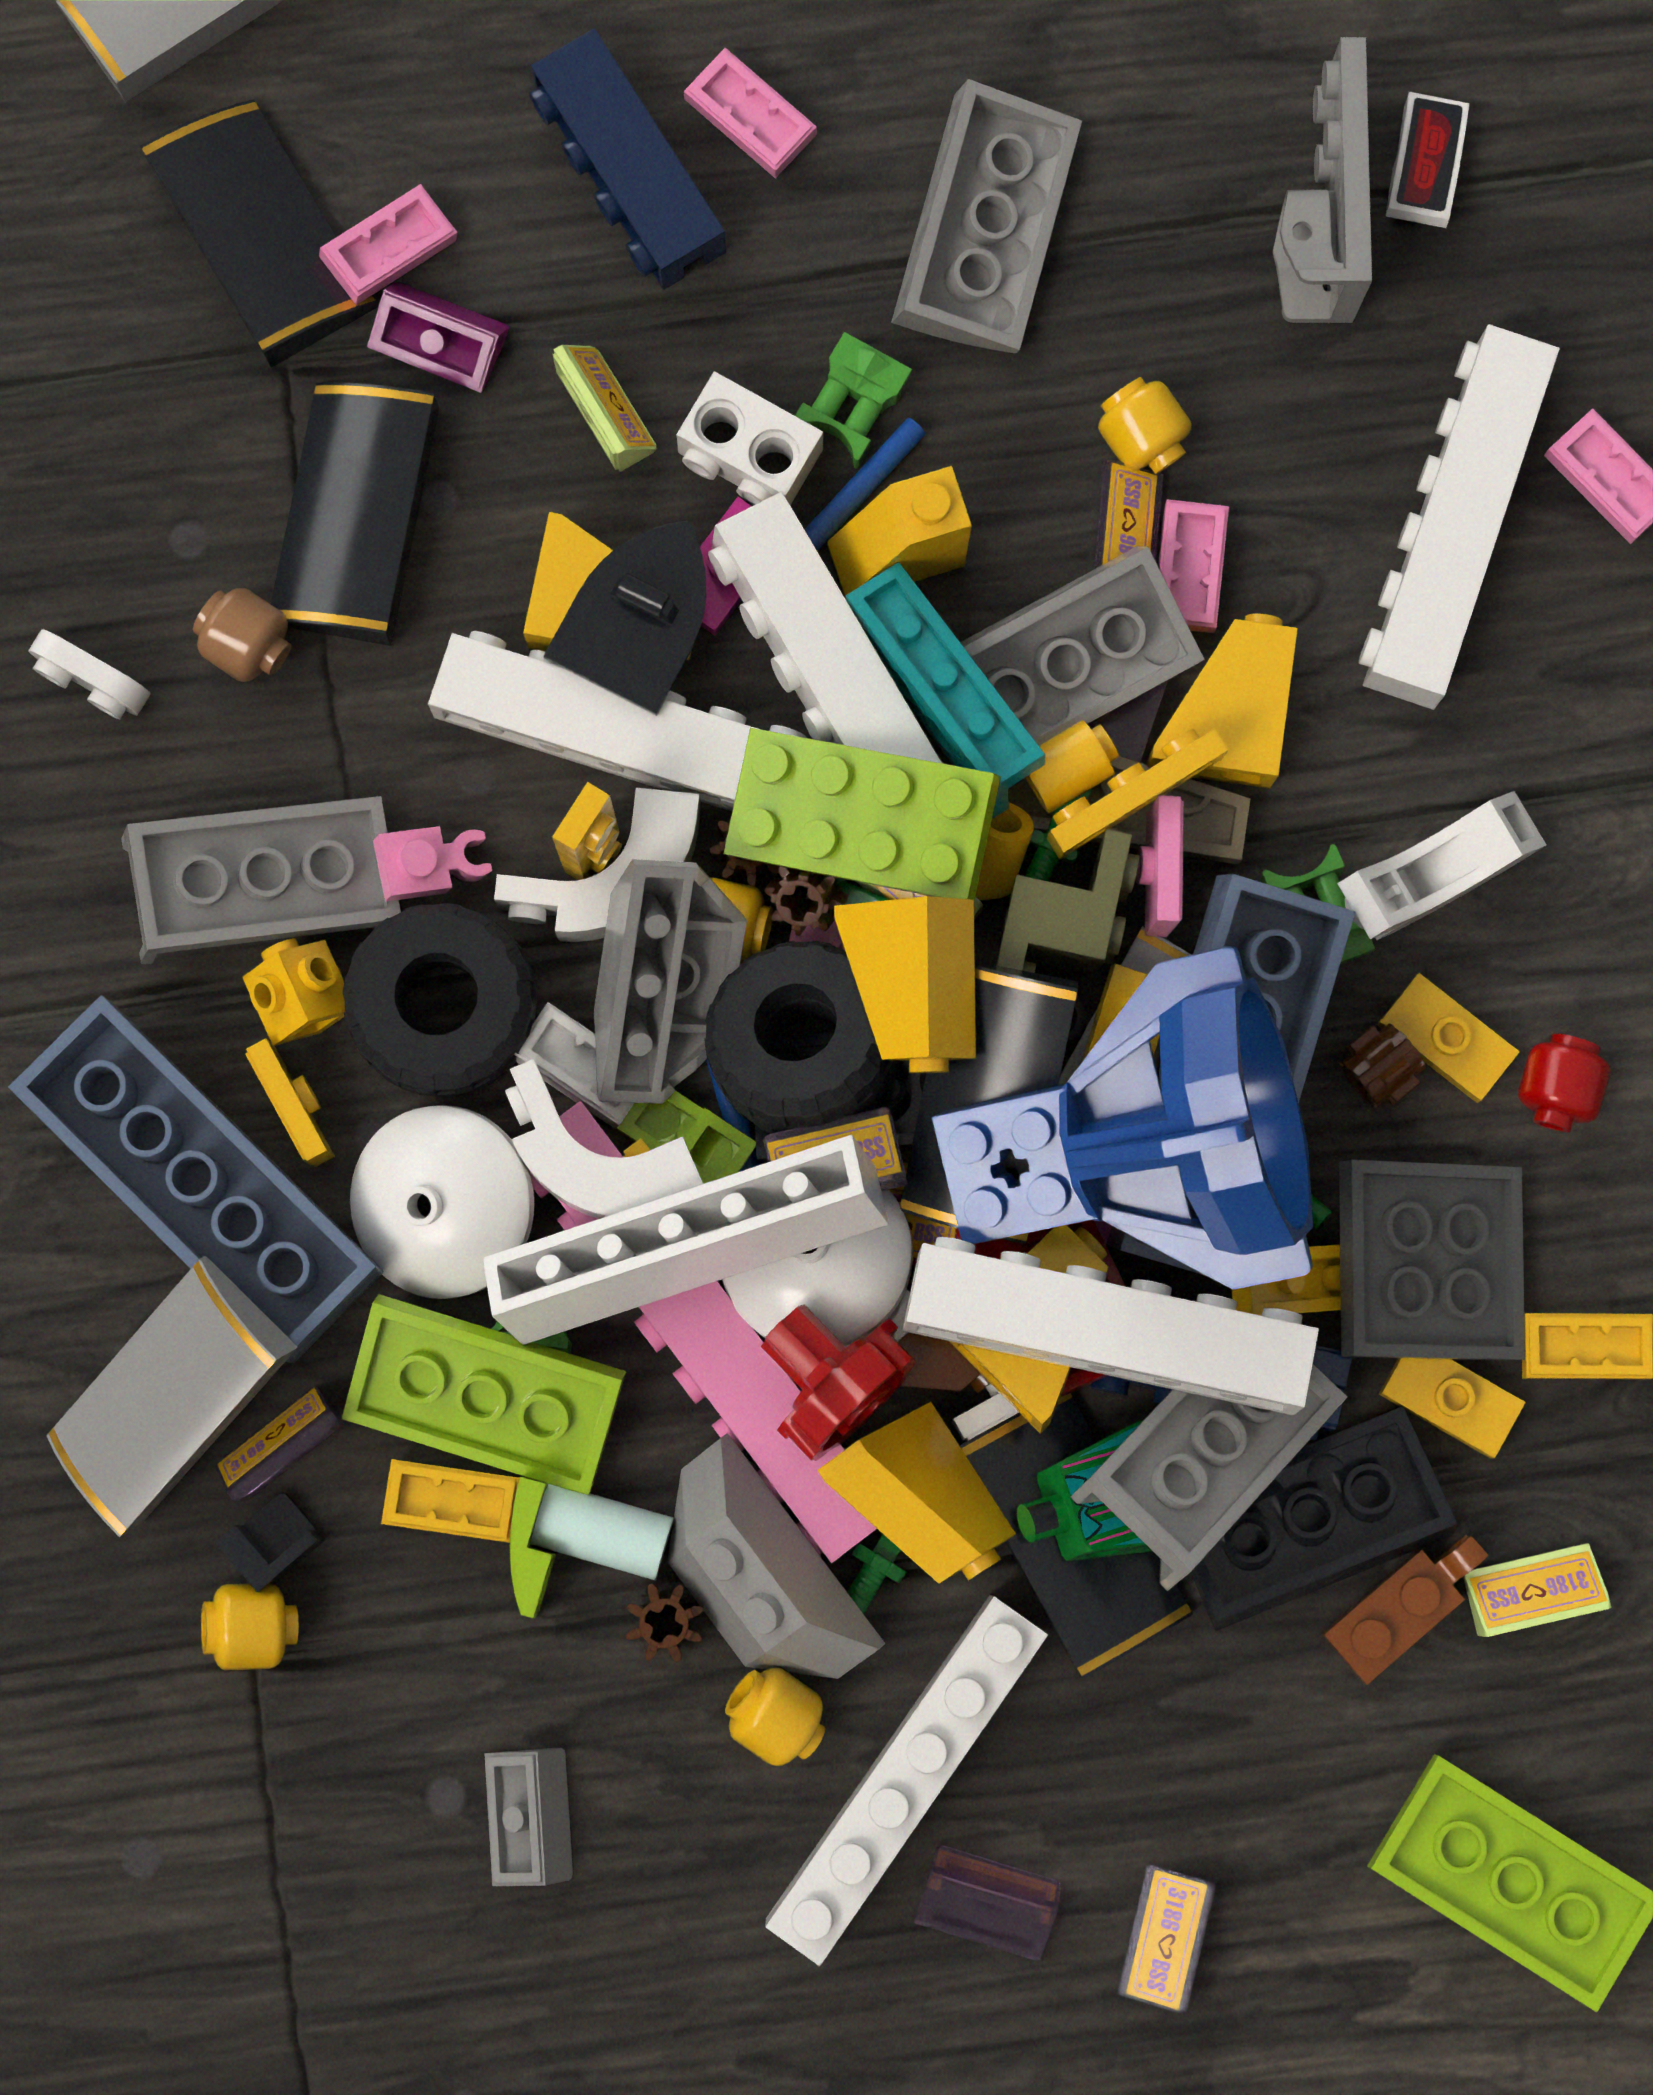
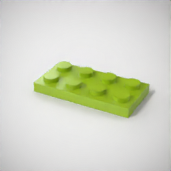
M750 728L723 854L927 896L971 899L975 901L1001 776L985 771Z
M378 1294L371 1306L342 1419L534 1480L589 1495L595 1481L626 1371L538 1343L530 1342L522 1345L512 1335Z
M1436 1754L1431 1758L1367 1867L1595 2012H1598L1653 1918L1652 1890Z

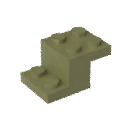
M1106 829L1095 855L1088 890L1016 875L1008 899L994 965L1035 973L1036 967H1041L1090 979H1095L1103 964L1112 965L1115 955L1118 956L1126 923L1125 917L1115 915L1117 903H1126L1128 893H1131L1139 863V855L1128 853L1132 834Z

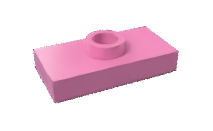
M726 48L684 90L685 101L775 179L817 135L816 125Z
M420 184L320 247L319 257L357 305L456 242L458 232Z
M1592 408L1554 443L1544 456L1632 544L1653 524V469Z
M1167 499L1164 506L1158 567L1190 631L1214 633L1217 628L1229 506Z
M1159 795L1146 813V846H1139L1138 848L1139 863L1136 873V883L1145 885V936L1167 937L1182 920L1184 801H1181L1179 796Z

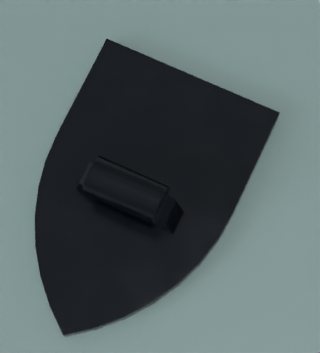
M690 521L669 523L650 529L631 538L605 557L590 573L578 591L543 656L544 659L657 716L693 649L704 618L706 604L705 567L698 539Z

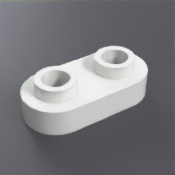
M41 629L28 650L31 655L38 659L33 667L37 673L65 689L71 680L91 691V694L87 700L116 719L120 720L125 711L138 716L151 695L146 688L127 675L47 630Z

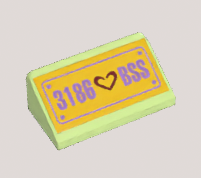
M560 345L553 349L554 354L552 355L556 373L615 470L619 469L622 472L653 454L657 450L656 443L600 351L592 346Z
M1589 1543L1473 1569L1463 1577L1477 1636H1494L1612 1608L1608 1592Z

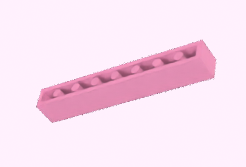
M581 1100L559 1116L567 1132L586 1149L603 1156L623 1158ZM529 1170L533 1189L542 1199L550 1192L538 1182ZM558 1200L567 1211L557 1218V1221L564 1230L598 1220V1218L583 1214ZM717 1281L639 1307L644 1314L634 1321L636 1326L656 1352L668 1345L683 1365L672 1374L695 1404L707 1397L721 1416L719 1420L712 1424L714 1430L720 1438L728 1433L741 1451L743 1449L747 1450L760 1468L757 1472L777 1500L780 1503L785 1501L799 1519L796 1525L819 1556L824 1553L829 1561L833 1563L877 1529L824 1482L817 1471L844 1451L841 1444L827 1452L817 1461H811L790 1438L785 1439L777 1431L785 1418L794 1410L792 1408L793 1402L801 1391L788 1374L761 1347L763 1341L754 1329L739 1315L733 1301Z

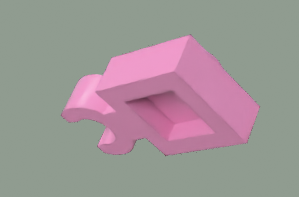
M440 826L378 834L373 840L385 902L445 894L452 888L451 874L465 882H476L486 877L492 871L491 863L474 865L468 862L464 855L465 847L478 846L486 839L485 832L481 830H467L447 844H443Z

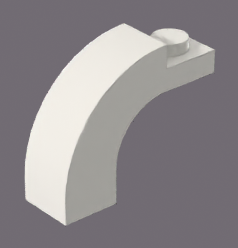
M636 788L632 825L628 841L621 854L609 867L592 877L577 881H557L497 874L494 900L498 909L509 911V920L527 924H545L547 915L556 916L555 933L561 942H582L604 938L611 892L632 859L691 862L699 829L700 795Z
M1513 791L1489 800L1417 845L1387 860L1358 870L1337 884L1345 896L1346 909L1356 912L1353 922L1364 929L1370 939L1376 938V940H1379L1489 881L1546 846V843L1517 794Z
M529 1060L510 1069L516 1086L506 1089L505 1092L520 1126L532 1121L535 1127L534 1130L511 1140L519 1156L538 1182L569 1207L588 1216L601 1219L703 1184L683 1136L632 1157H608L594 1153L575 1141L563 1126L535 1060Z

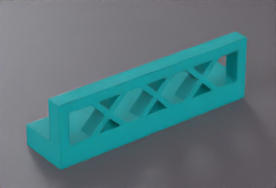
M898 562L847 594L846 601L906 703L952 765L995 773L1001 776L992 816L994 819L1009 809L1008 788L1044 766L1045 754Z

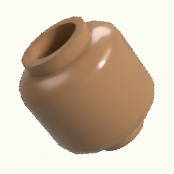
M235 588L227 594L223 591L214 593L201 609L193 626V633L198 635L197 647L200 655L240 682L252 681L263 671L270 676L274 675L285 662L292 646L284 640L288 629L286 615L246 588Z

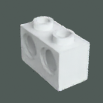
M715 371L676 434L678 453L684 456L682 462L690 470L709 480H714L719 475L738 486L736 492L739 496L752 505H756L781 491L789 505H791L823 451V431ZM716 422L728 423L737 431L736 435L725 443L711 442L703 433L708 426ZM779 452L790 459L791 465L781 473L771 474L763 471L757 462L767 453Z

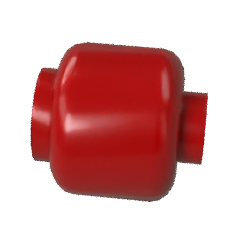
M1552 1034L1549 1042H1540L1531 1048L1519 1085L1518 1098L1526 1108L1535 1112L1533 1119L1535 1124L1547 1129L1569 1133L1573 1123H1589L1598 1117L1611 1075L1609 1064L1604 1058L1599 1056L1600 1046L1578 1037Z

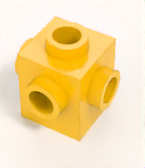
M292 938L274 944L261 953L263 962L242 977L249 991L251 1002L257 1010L273 1046L320 1034L345 1017L344 981L325 940L299 946L297 940Z

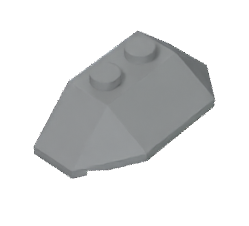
M632 859L611 892L594 1006L597 1096L600 1102L663 1104L676 1091L674 1087L693 1073L707 1059L704 1038H706L705 1020L709 1005L712 1004L719 990L718 987L728 974H731L740 966L747 920L742 912L697 863Z
M728 1433L681 1469L667 1562L697 1603L703 1606L705 1614L745 1667L760 1669L775 1667L790 1673L838 1679L885 1645V1642Z

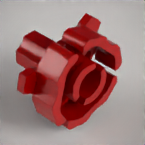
M804 1304L796 1307L788 1316L782 1319L768 1333L764 1343L761 1345L768 1355L802 1389L793 1402L792 1408L794 1410L785 1418L777 1431L785 1439L790 1438L811 1461H817L827 1452L838 1447L864 1425L870 1416L884 1405L907 1378V1374L915 1365L916 1360L893 1337L898 1326L890 1318L879 1325L865 1339L860 1338L845 1347Z

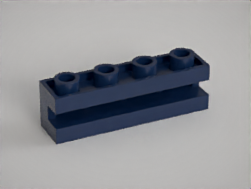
M595 28L531 65L535 89L529 92V97L537 113L547 126L553 122H556L567 139L561 142L565 156L579 176L586 172L589 173L599 189L593 193L597 206L611 226L619 222L631 239L626 244L628 254L643 277L652 273L661 288L665 290L684 278L683 267L698 258H701L703 263L707 265L726 253L725 231Z

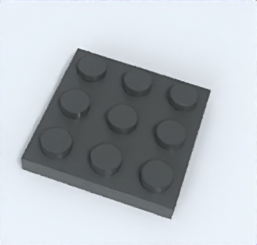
M1370 1160L1339 1162L1341 1357L1525 1360L1522 1167Z

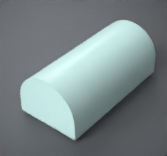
M548 1484L537 1515L531 1545L656 1581L674 1517L591 1493L585 1495Z

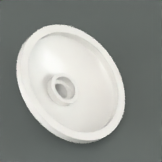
M447 1105L427 1106L413 1109L393 1118L381 1127L367 1143L359 1157L352 1177L350 1190L351 1217L357 1239L363 1251L384 1271L382 1275L396 1286L419 1296L436 1299L456 1298L470 1295L487 1287L483 1264L484 1257L527 1243L534 1216V1191L527 1166L519 1156L511 1138L497 1124L483 1115L466 1108ZM421 1194L427 1196L431 1203V1211L427 1217L423 1216L417 1207V1201Z
M881 1181L879 1183L889 1222L888 1225L819 1247L810 1254L800 1253L722 1279L725 1291L733 1301L736 1311L757 1333L766 1338L768 1333L782 1319L788 1316L796 1307L804 1304L844 1346L868 1336L889 1318L901 1301L909 1283L913 1264V1242L904 1212L901 1211L896 1198Z

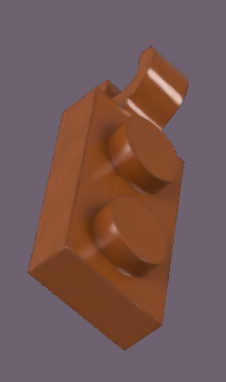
M1466 1534L1453 1543L1434 1562L1429 1559L1423 1550L1418 1549L1321 1634L1361 1681L1368 1685L1465 1600L1452 1584L1471 1572L1489 1555L1471 1535L1468 1537Z

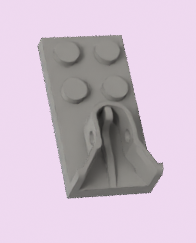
M1341 37L1333 60L1324 61L1322 85H1316L1314 88L1313 121L1315 124H1323L1324 127L1323 144H1317L1315 149L1314 177L1316 183H1325V190H1287L1272 252L1282 304L1281 312L1283 318L1288 322L1353 323L1372 282L1366 37ZM1323 285H1327V291L1324 290Z
M381 796L127 824L121 840L123 850L128 852L143 942L139 952L141 964H152L158 953L372 928L387 917L390 918L401 913L399 900L385 902L373 840L378 834L387 833Z
M1312 1364L1305 1407L1294 1415L1172 1389L1097 1471L1071 1495V1498L1077 1504L1102 1501L1161 1558L1160 1584L1168 1591L1198 1565L1345 1401L1347 1396L1314 1364Z

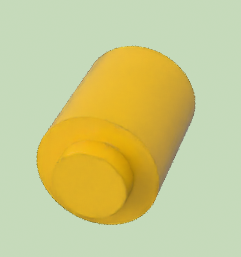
M1081 720L1039 745L1045 754V765L1025 777V780L1041 806L1050 814L1115 775L1110 762L1119 758V754L1109 735L1100 724L1090 729L1087 723Z
M1010 802L1009 809L994 819L992 818L975 896L979 900L1000 899L1011 893L1016 875L1019 874L1034 831V823L1029 814Z

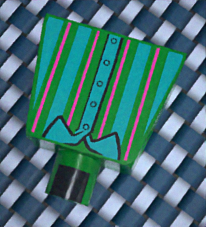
M1142 1421L1121 1429L1037 1473V1483L1042 1498L1020 1504L1017 1508L1018 1524L1024 1538L1028 1542L1032 1543L1055 1536L1061 1555L1066 1561L1152 1552L1102 1501L1077 1504L1071 1498V1495L1097 1471Z

